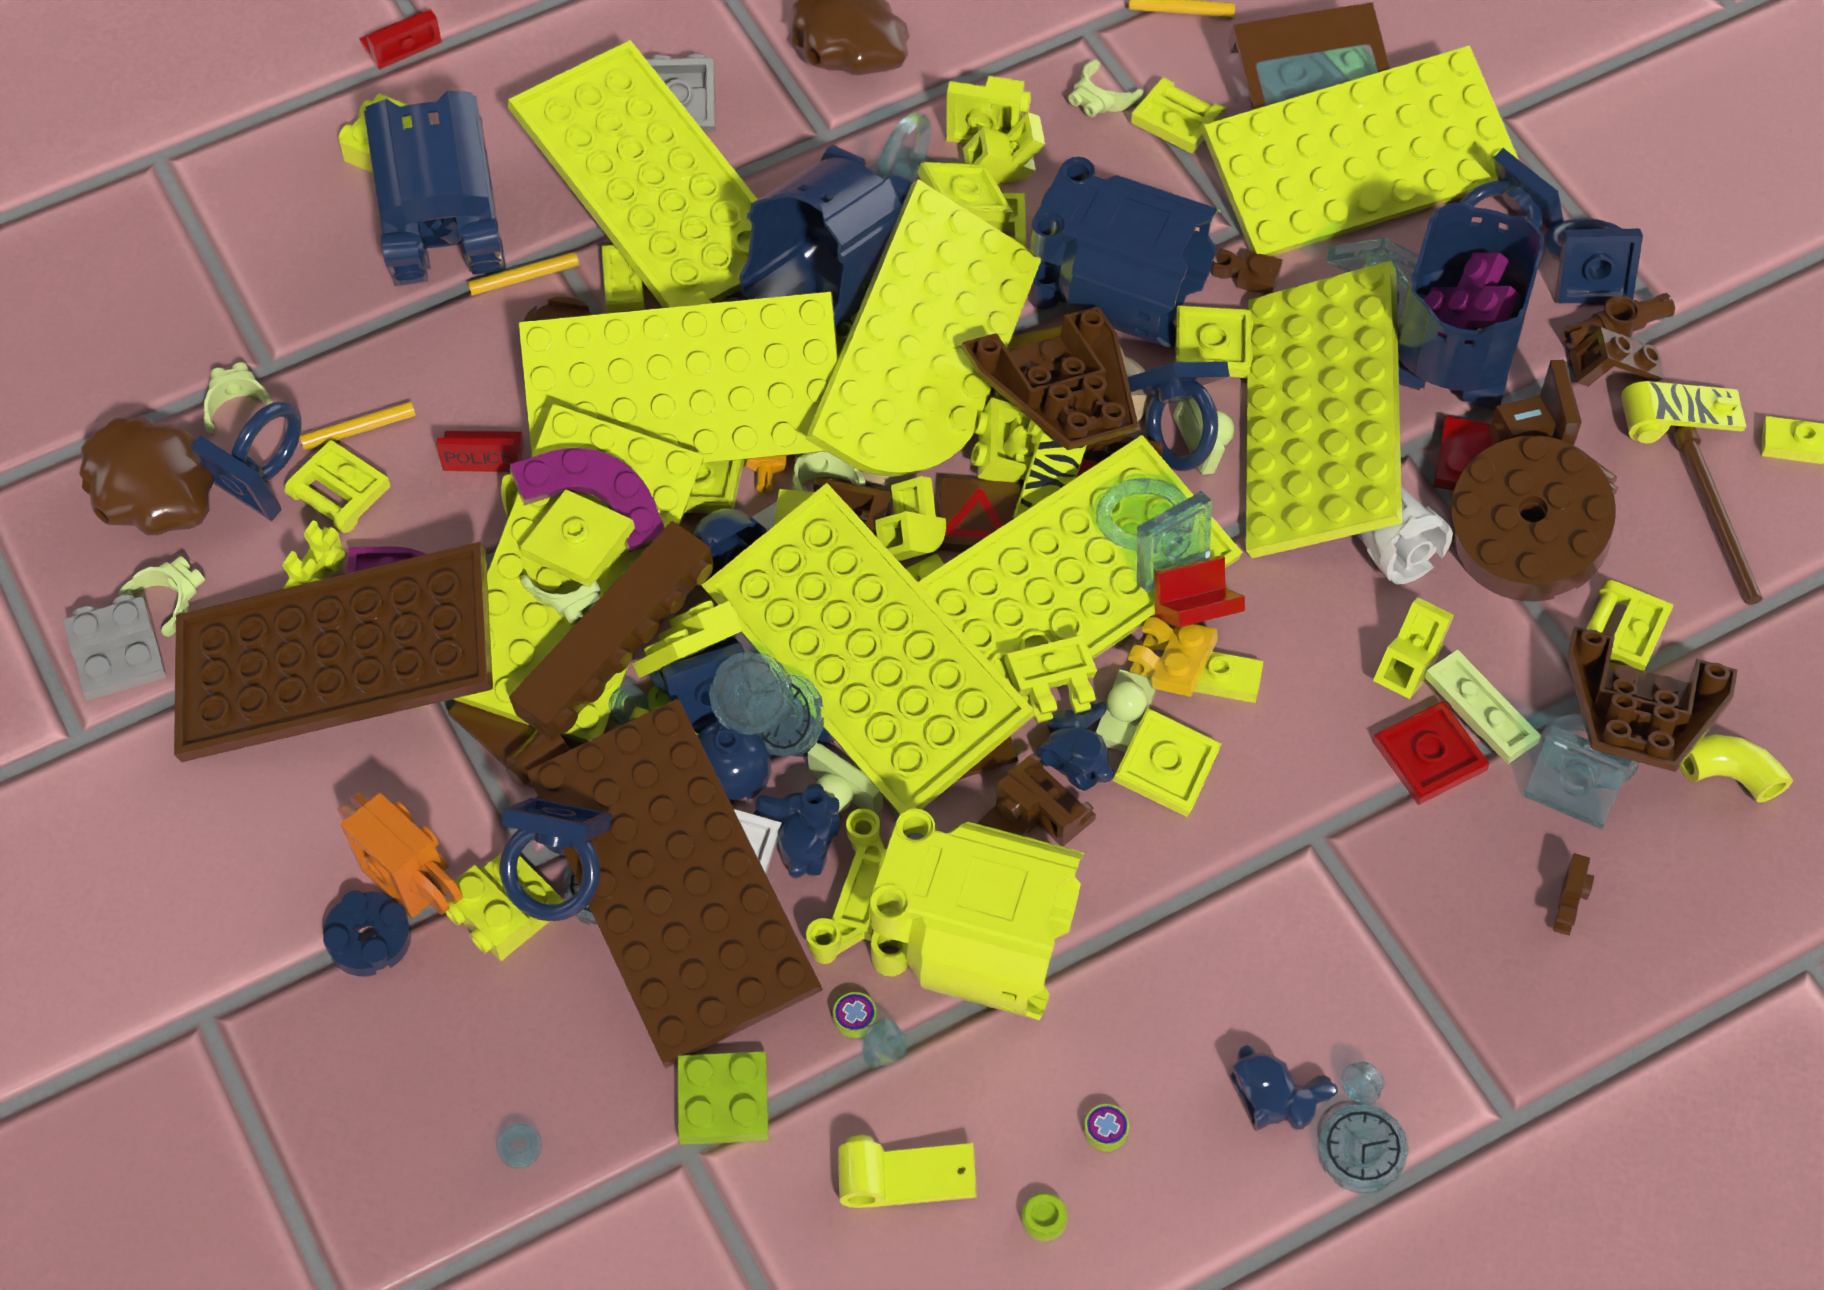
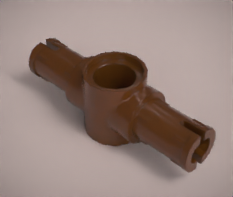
M1663 293L1640 302L1626 296H1614L1607 301L1604 310L1593 313L1591 318L1563 326V340L1565 343L1568 342L1567 347L1569 349H1574L1601 327L1631 338L1634 331L1645 328L1646 324L1673 316L1675 314L1674 301L1672 299L1669 300L1670 295L1668 293Z

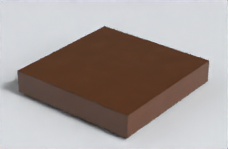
M1564 359L1550 360L1540 398L1556 424L1552 438L1574 445L1582 421L1567 364Z

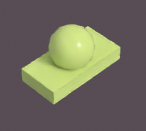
M1193 398L1179 402L1173 414L1190 453L1198 446L1203 429L1201 411ZM1217 411L1219 423L1218 436L1211 454L1203 464L1198 466V470L1202 475L1215 472L1224 453V446L1233 439L1234 423L1224 412Z
M1119 669L1113 688L1108 694L1107 710L1101 717L1096 731L1097 734L1103 737L1106 747L1126 752L1147 708L1150 709L1157 690L1152 689V678Z
M816 743L808 751L809 773L818 779L816 784L822 785L827 795L837 798L840 802V808L836 813H842L848 809L851 802L860 808L870 809L876 814L883 808V795L863 772L820 743Z

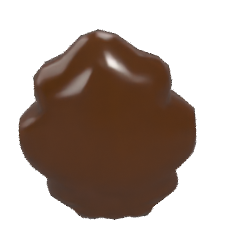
M797 0L793 4L792 44L795 49L803 53L805 60L816 68L844 71L851 75L861 76L900 68L907 58L908 50L906 43L909 38L907 24L892 13V9L886 0Z
M145 417L114 418L105 427L97 430L93 437L87 440L81 447L82 463L79 475L83 478V490L90 495L93 512L107 525L136 526L146 535H160L172 530L192 529L202 524L210 510L209 493L212 489L214 478L211 471L209 472L200 464L191 450L190 446L195 439L188 432L172 425H154Z

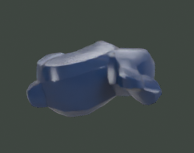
M1105 702L1090 703V710L1075 713L1073 710H1064L1054 714L1053 719L1049 720L1046 724L1050 735L1038 747L1036 752L1041 758L1040 763L1046 767L1051 766L1067 776L1070 783L1082 791L1089 790L1098 782H1110L1115 776L1114 770L1109 766L1108 749L1103 737L1089 730L1090 725L1105 714L1107 710Z
M803 792L789 794L783 799L760 795L756 800L757 809L753 815L783 824L778 836V844L783 862L788 866L787 870L791 878L797 879L805 874L809 876L821 875L827 861V852L832 838L838 834L840 829V813H831L829 821L822 826L809 827L801 823L797 817V812L791 811L789 808V799L792 796H799Z
M1249 1045L1240 1048L1237 1055L1238 1062L1232 1066L1234 1072L1230 1075L1234 1089L1238 1096H1242L1253 1118L1251 1124L1255 1131L1269 1124H1278L1286 1119L1292 1128L1296 1130L1304 1129L1314 1118L1317 1104L1330 1100L1338 1093L1337 1085L1332 1083L1331 1079L1325 1075L1316 1076L1304 1086L1295 1085L1285 1062L1269 1053H1258Z

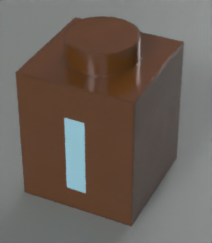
M1540 396L1496 406L1492 423L1489 425V437L1493 445L1519 436L1552 437L1556 424Z

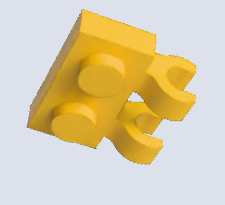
M1149 617L1142 627V632L1148 633L1143 646L1134 645L1128 656V660L1134 662L1129 672L1152 678V689L1192 697L1218 641L1217 629L1196 624L1172 629L1161 619ZM1152 650H1164L1161 657H1158Z

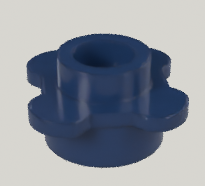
M814 783L808 785L807 790L801 795L792 796L789 799V808L791 811L797 812L798 819L804 825L819 827L829 821L831 813H836L839 810L840 802L837 798L827 795L822 785Z

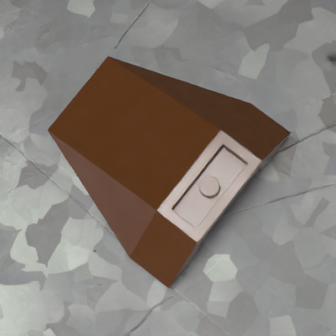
M1099 306L1065 315L1059 337L1007 350L997 333L962 342L961 348L977 374L1066 450H1072L1137 431L1139 425L1117 332Z
M1574 626L1567 653V661L1590 748L1676 772L1731 703L1738 670L1726 667L1720 663L1696 659L1689 681L1676 680L1669 676H1662L1628 665L1610 662L1615 637L1596 630Z

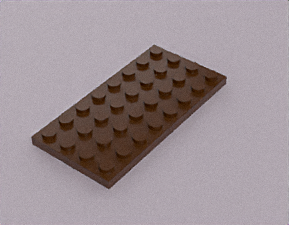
M480 541L176 615L174 755L181 762L493 690L486 549Z
M679 698L526 771L539 799L612 813L610 830L590 840L599 859L600 879L596 893L588 905L665 1068L677 1063L679 1056L693 1055L823 991ZM573 847L562 848L580 886L583 875L580 857Z

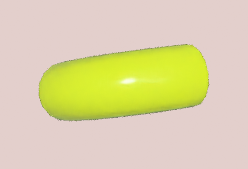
M1713 734L1704 736L1679 767L1682 774L1691 782H1698L1717 775L1731 777L1741 782L1758 803H1763L1777 797L1793 783V778L1788 771L1766 749L1743 738Z

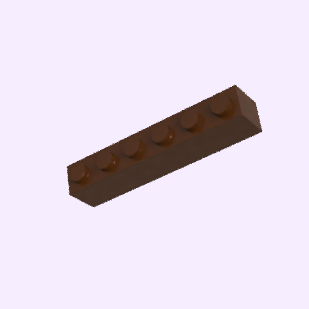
M671 521L509 696L515 714L552 742L561 733L568 732L574 726L578 714L586 705L600 698L607 682L616 673H621L628 667L633 654L643 643H649L656 636L660 624L670 614H675L681 609L685 603L686 596L696 585L703 584L709 578L714 566L710 547L677 523Z

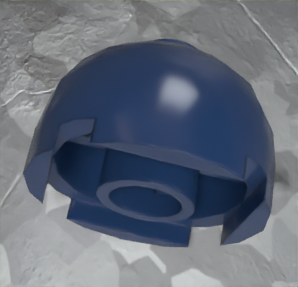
M722 508L704 517L694 528L692 535L710 547L714 566L707 580L764 535L767 529L756 519L737 509Z
M732 719L719 720L710 724L697 735L731 804H735L734 800L745 797L750 800L767 786L772 773L770 749L757 729L740 726Z

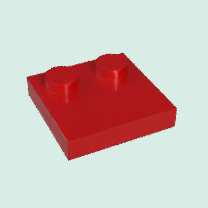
M1445 417L1434 487L1454 491L1456 483L1466 466L1479 453L1493 445L1489 437L1490 424Z

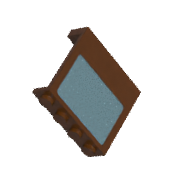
M1373 2L1233 24L1228 38L1230 53H1239L1252 110L1390 69Z

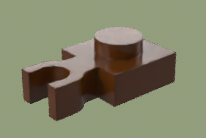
M1220 249L1218 262L1227 265L1215 263L1213 276L1221 279L1237 278L1236 288L1267 295L1275 290L1282 269L1283 259L1257 254L1248 250L1245 258H1240L1231 251Z
M1573 853L1565 873L1553 927L1554 932L1570 936L1572 926L1575 924L1580 898L1585 900L1589 898L1594 881V875L1587 874L1590 857Z

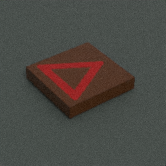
M942 477L938 517L946 518V532L944 540L937 550L964 552L1013 520L1020 495V483Z

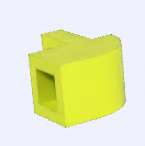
M1027 112L1008 134L983 126L963 148L965 164L986 165L996 184L1018 182L1027 178L1036 171L1033 156L1039 153L1045 145L1040 116Z
M920 476L891 485L894 515L875 520L877 538L898 561L936 551L941 546L945 537L946 518L936 517L932 478Z
M1417 597L1410 607L1398 637L1387 647L1373 681L1411 699L1425 681L1426 671L1434 666L1444 644L1442 642L1454 615Z

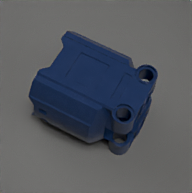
M447 90L437 102L398 106L385 99L365 107L364 115L382 229V250L385 265L393 279L394 286L429 282L427 270L431 269L429 248L462 244L465 260L469 271H472L473 275L506 271L483 122L479 114L476 96L472 92ZM438 112L440 124L430 125L429 113ZM411 116L413 127L404 129L402 117ZM456 217L458 234L461 241L450 244L436 237L433 230L426 227V221Z
M835 145L830 146L826 149L819 162L811 165L751 203L750 212L747 213V219L752 223L748 261L739 277L741 282L740 291L744 298L751 300L831 292L835 328L859 311L908 190L915 181L900 174L897 176L893 174L884 181L875 172L865 167L864 158Z
M1079 156L1071 157L1062 164L1053 183L1045 192L1041 205L1032 220L1030 246L1032 252L1041 258V262L1028 293V299L1033 306L1040 309H1050L1057 306L1059 302H1063L1069 314L1099 306L1115 330L1172 349L1176 343V328L1173 323L1176 319L1177 306L1183 305L1187 295L1202 291L1209 276L1217 250L1209 236V231L1213 218L1216 214H1220L1222 210L1120 175H1115L1108 179L1095 176V167L1090 160Z
M1464 200L1435 209L1434 216L1429 218L1422 247L1411 277L1398 335L1399 385L1420 390L1421 388L1424 389L1426 382L1442 388L1464 391L1462 399H1466V403L1493 410L1496 409V406L1501 405L1508 381L1507 377L1518 345L1544 250L1542 244L1543 234L1525 216H1509L1491 209L1476 208ZM1472 217L1482 218L1481 223L1472 222ZM1502 223L1509 226L1508 231L1500 228L1499 224ZM1499 252L1509 260L1498 286H1511L1520 293V296L1508 321L1495 323L1487 328H1482L1480 331L1461 329L1441 322L1431 307L1424 302L1432 287H1457L1464 273V267L1473 253ZM1438 331L1446 334L1447 339L1438 336ZM1465 340H1473L1475 344H1465Z

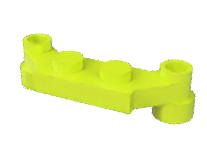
M857 809L850 813L846 820L847 836L856 853L832 920L828 918L816 919L809 924L806 930L808 949L812 952L814 960L821 964L833 962L838 954L863 939L871 941L874 932L870 922V897L876 883L879 865L885 848L879 837L880 819L870 809Z

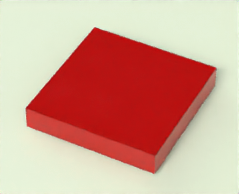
M1444 701L1374 734L1372 741L1418 805L1487 771L1490 764Z

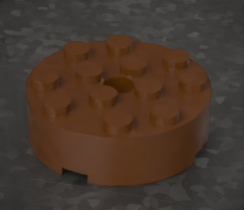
M1519 436L1506 439L1479 453L1466 466L1456 483L1452 498L1450 524L1453 532V548L1455 547L1467 573L1491 592L1519 601L1536 602L1551 600L1556 595L1574 588L1578 589L1584 585L1603 564L1609 551L1615 524V497L1604 471L1595 460L1578 447L1546 436ZM1536 515L1540 521L1529 522L1524 518Z

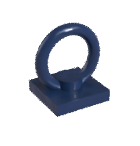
M1502 148L1493 157L1498 181H1490L1473 188L1460 201L1464 200L1475 207L1480 201L1488 197L1502 195L1506 203L1521 216H1527V219L1539 231H1541L1542 224L1550 229L1555 224L1564 221L1558 190L1505 148Z
M1590 218L1570 219L1552 226L1545 234L1544 246L1550 256L1560 262L1555 292L1558 304L1607 303L1614 296H1626L1633 299L1643 240L1640 228L1623 229L1613 223ZM1563 237V241H1562V245H1561L1560 242H1559V240Z
M1227 361L1172 362L1127 377L1131 395H1153L1146 414L1147 439L1164 444L1162 459L1172 470L1189 471L1195 469L1207 460L1214 449L1218 436V413L1211 395L1203 385L1230 377ZM1193 398L1197 402L1202 415V435L1194 451L1188 455L1180 456L1173 453L1164 441L1161 429L1162 413L1167 403L1181 402Z
M273 402L262 407L246 422L236 438L231 455L201 435L193 442L190 448L200 464L212 473L214 485L272 522L281 512V508L265 482L276 476L294 454L302 431L301 415L298 409L289 402ZM284 417L286 420V431L282 443L273 457L260 467L248 457L249 449L255 437L266 424L275 418Z
M732 636L712 646L720 649L661 667L662 669L649 674L653 684L659 690L668 694L670 702L679 698L695 732L698 734L710 724L719 720L730 719L723 708L721 699L723 681L732 668L740 662L747 661L741 642ZM748 664L744 665L745 673H743L741 666L731 673L734 678L729 677L725 685V689L729 690V692L724 691L725 704L733 702V705L727 707V709L734 718L738 714L737 720L739 721L754 717L755 695L752 696L746 681V677H748L752 685Z
M532 797L505 808L502 826L518 829L507 841L500 860L501 882L510 901L524 914L542 921H561L580 913L594 897L600 879L599 859L590 840L610 830L612 813ZM534 839L537 843L547 846L573 847L580 857L583 868L580 887L571 898L562 903H541L529 896L520 884L517 874L518 858L523 848Z

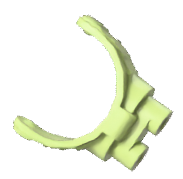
M1092 60L1084 66L1081 79L1075 84L1074 91L1068 96L1069 102L1073 106H1083L1085 113L1090 117H1094L1099 112L1127 110L1141 102L1145 93L1141 89L1136 90L1134 93H1119L1096 87L1089 78L1099 69L1100 62Z
M236 363L229 370L215 368L210 372L211 380L204 402V425L206 432L210 435L214 434L213 416L217 408L225 401L235 397L250 396L262 400L266 405L273 403L265 388L255 380L253 373L248 371L245 363Z
M828 452L795 454L793 490L803 491L802 483L819 477L840 478L854 485L866 486L862 472Z
M179 556L171 564L164 562L159 567H148L139 571L133 576L131 581H128L120 589L119 594L120 596H133L138 591L150 586L169 587L178 592V602L173 612V617L161 629V633L164 636L170 637L176 632V615L188 612V601L197 594L195 589L205 581V578L197 569L190 572L188 570L190 569L188 562L182 556Z
M527 575L521 578V583L527 592L537 601L549 607H554L559 615H565L571 626L576 625L584 616L583 614L591 609L600 599L599 594L602 592L595 580L590 588L583 585L578 590L568 594H550L535 587Z

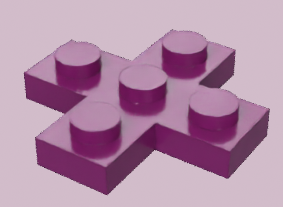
M1499 252L1473 253L1464 267V273L1458 286L1432 287L1424 302L1431 307L1441 322L1457 328L1477 331L1478 328H1487L1495 323L1508 321L1520 293L1511 286H1498L1509 262L1506 257ZM1438 331V336L1447 339L1446 334ZM1465 340V344H1471L1473 340Z

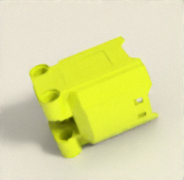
M922 809L906 810L896 821L888 848L882 856L876 883L870 897V922L874 929L871 938V962L873 968L884 976L893 977L900 975L909 965L923 989L1040 1021L1050 997L1044 984L1055 944L1054 939L1069 933L1081 886L1075 875L1084 852L971 822L962 823L950 832L944 833L935 830L933 817L928 812ZM920 833L924 837L915 840L908 838L907 835ZM886 946H895L900 949L894 954H886L881 951Z

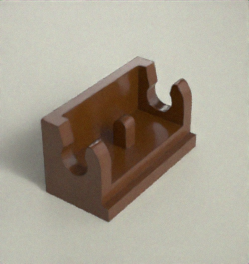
M1033 753L1016 767L1008 770L1005 776L1009 774L1040 799L1038 825L1063 847L1095 821L1096 814L1092 811L1094 807L1088 802L1081 804L1044 769V765L1039 762L1041 758L1036 753Z

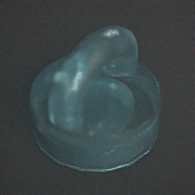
M882 1019L868 1026L865 1031L862 1048L865 1062L870 1067L875 1068L881 1065L892 1064L904 1057L906 1041L897 1024L891 1020Z

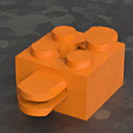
M357 792L350 798L356 811L347 803H343L337 808L343 820L340 826L360 870L386 895L394 898L402 905L406 914L412 919L429 905L439 914L443 915L450 909L444 896L454 904L463 898L456 883L445 872L449 866L443 856L436 850L439 841L425 825L418 828L412 822L411 814L402 803L396 801L392 804L381 793L367 801Z

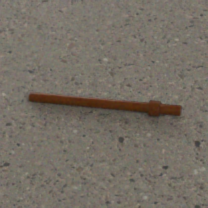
M1673 425L1675 429L1673 437L1677 447L1686 455L1748 605L1757 604L1762 601L1763 597L1699 447L1701 439L1696 427Z

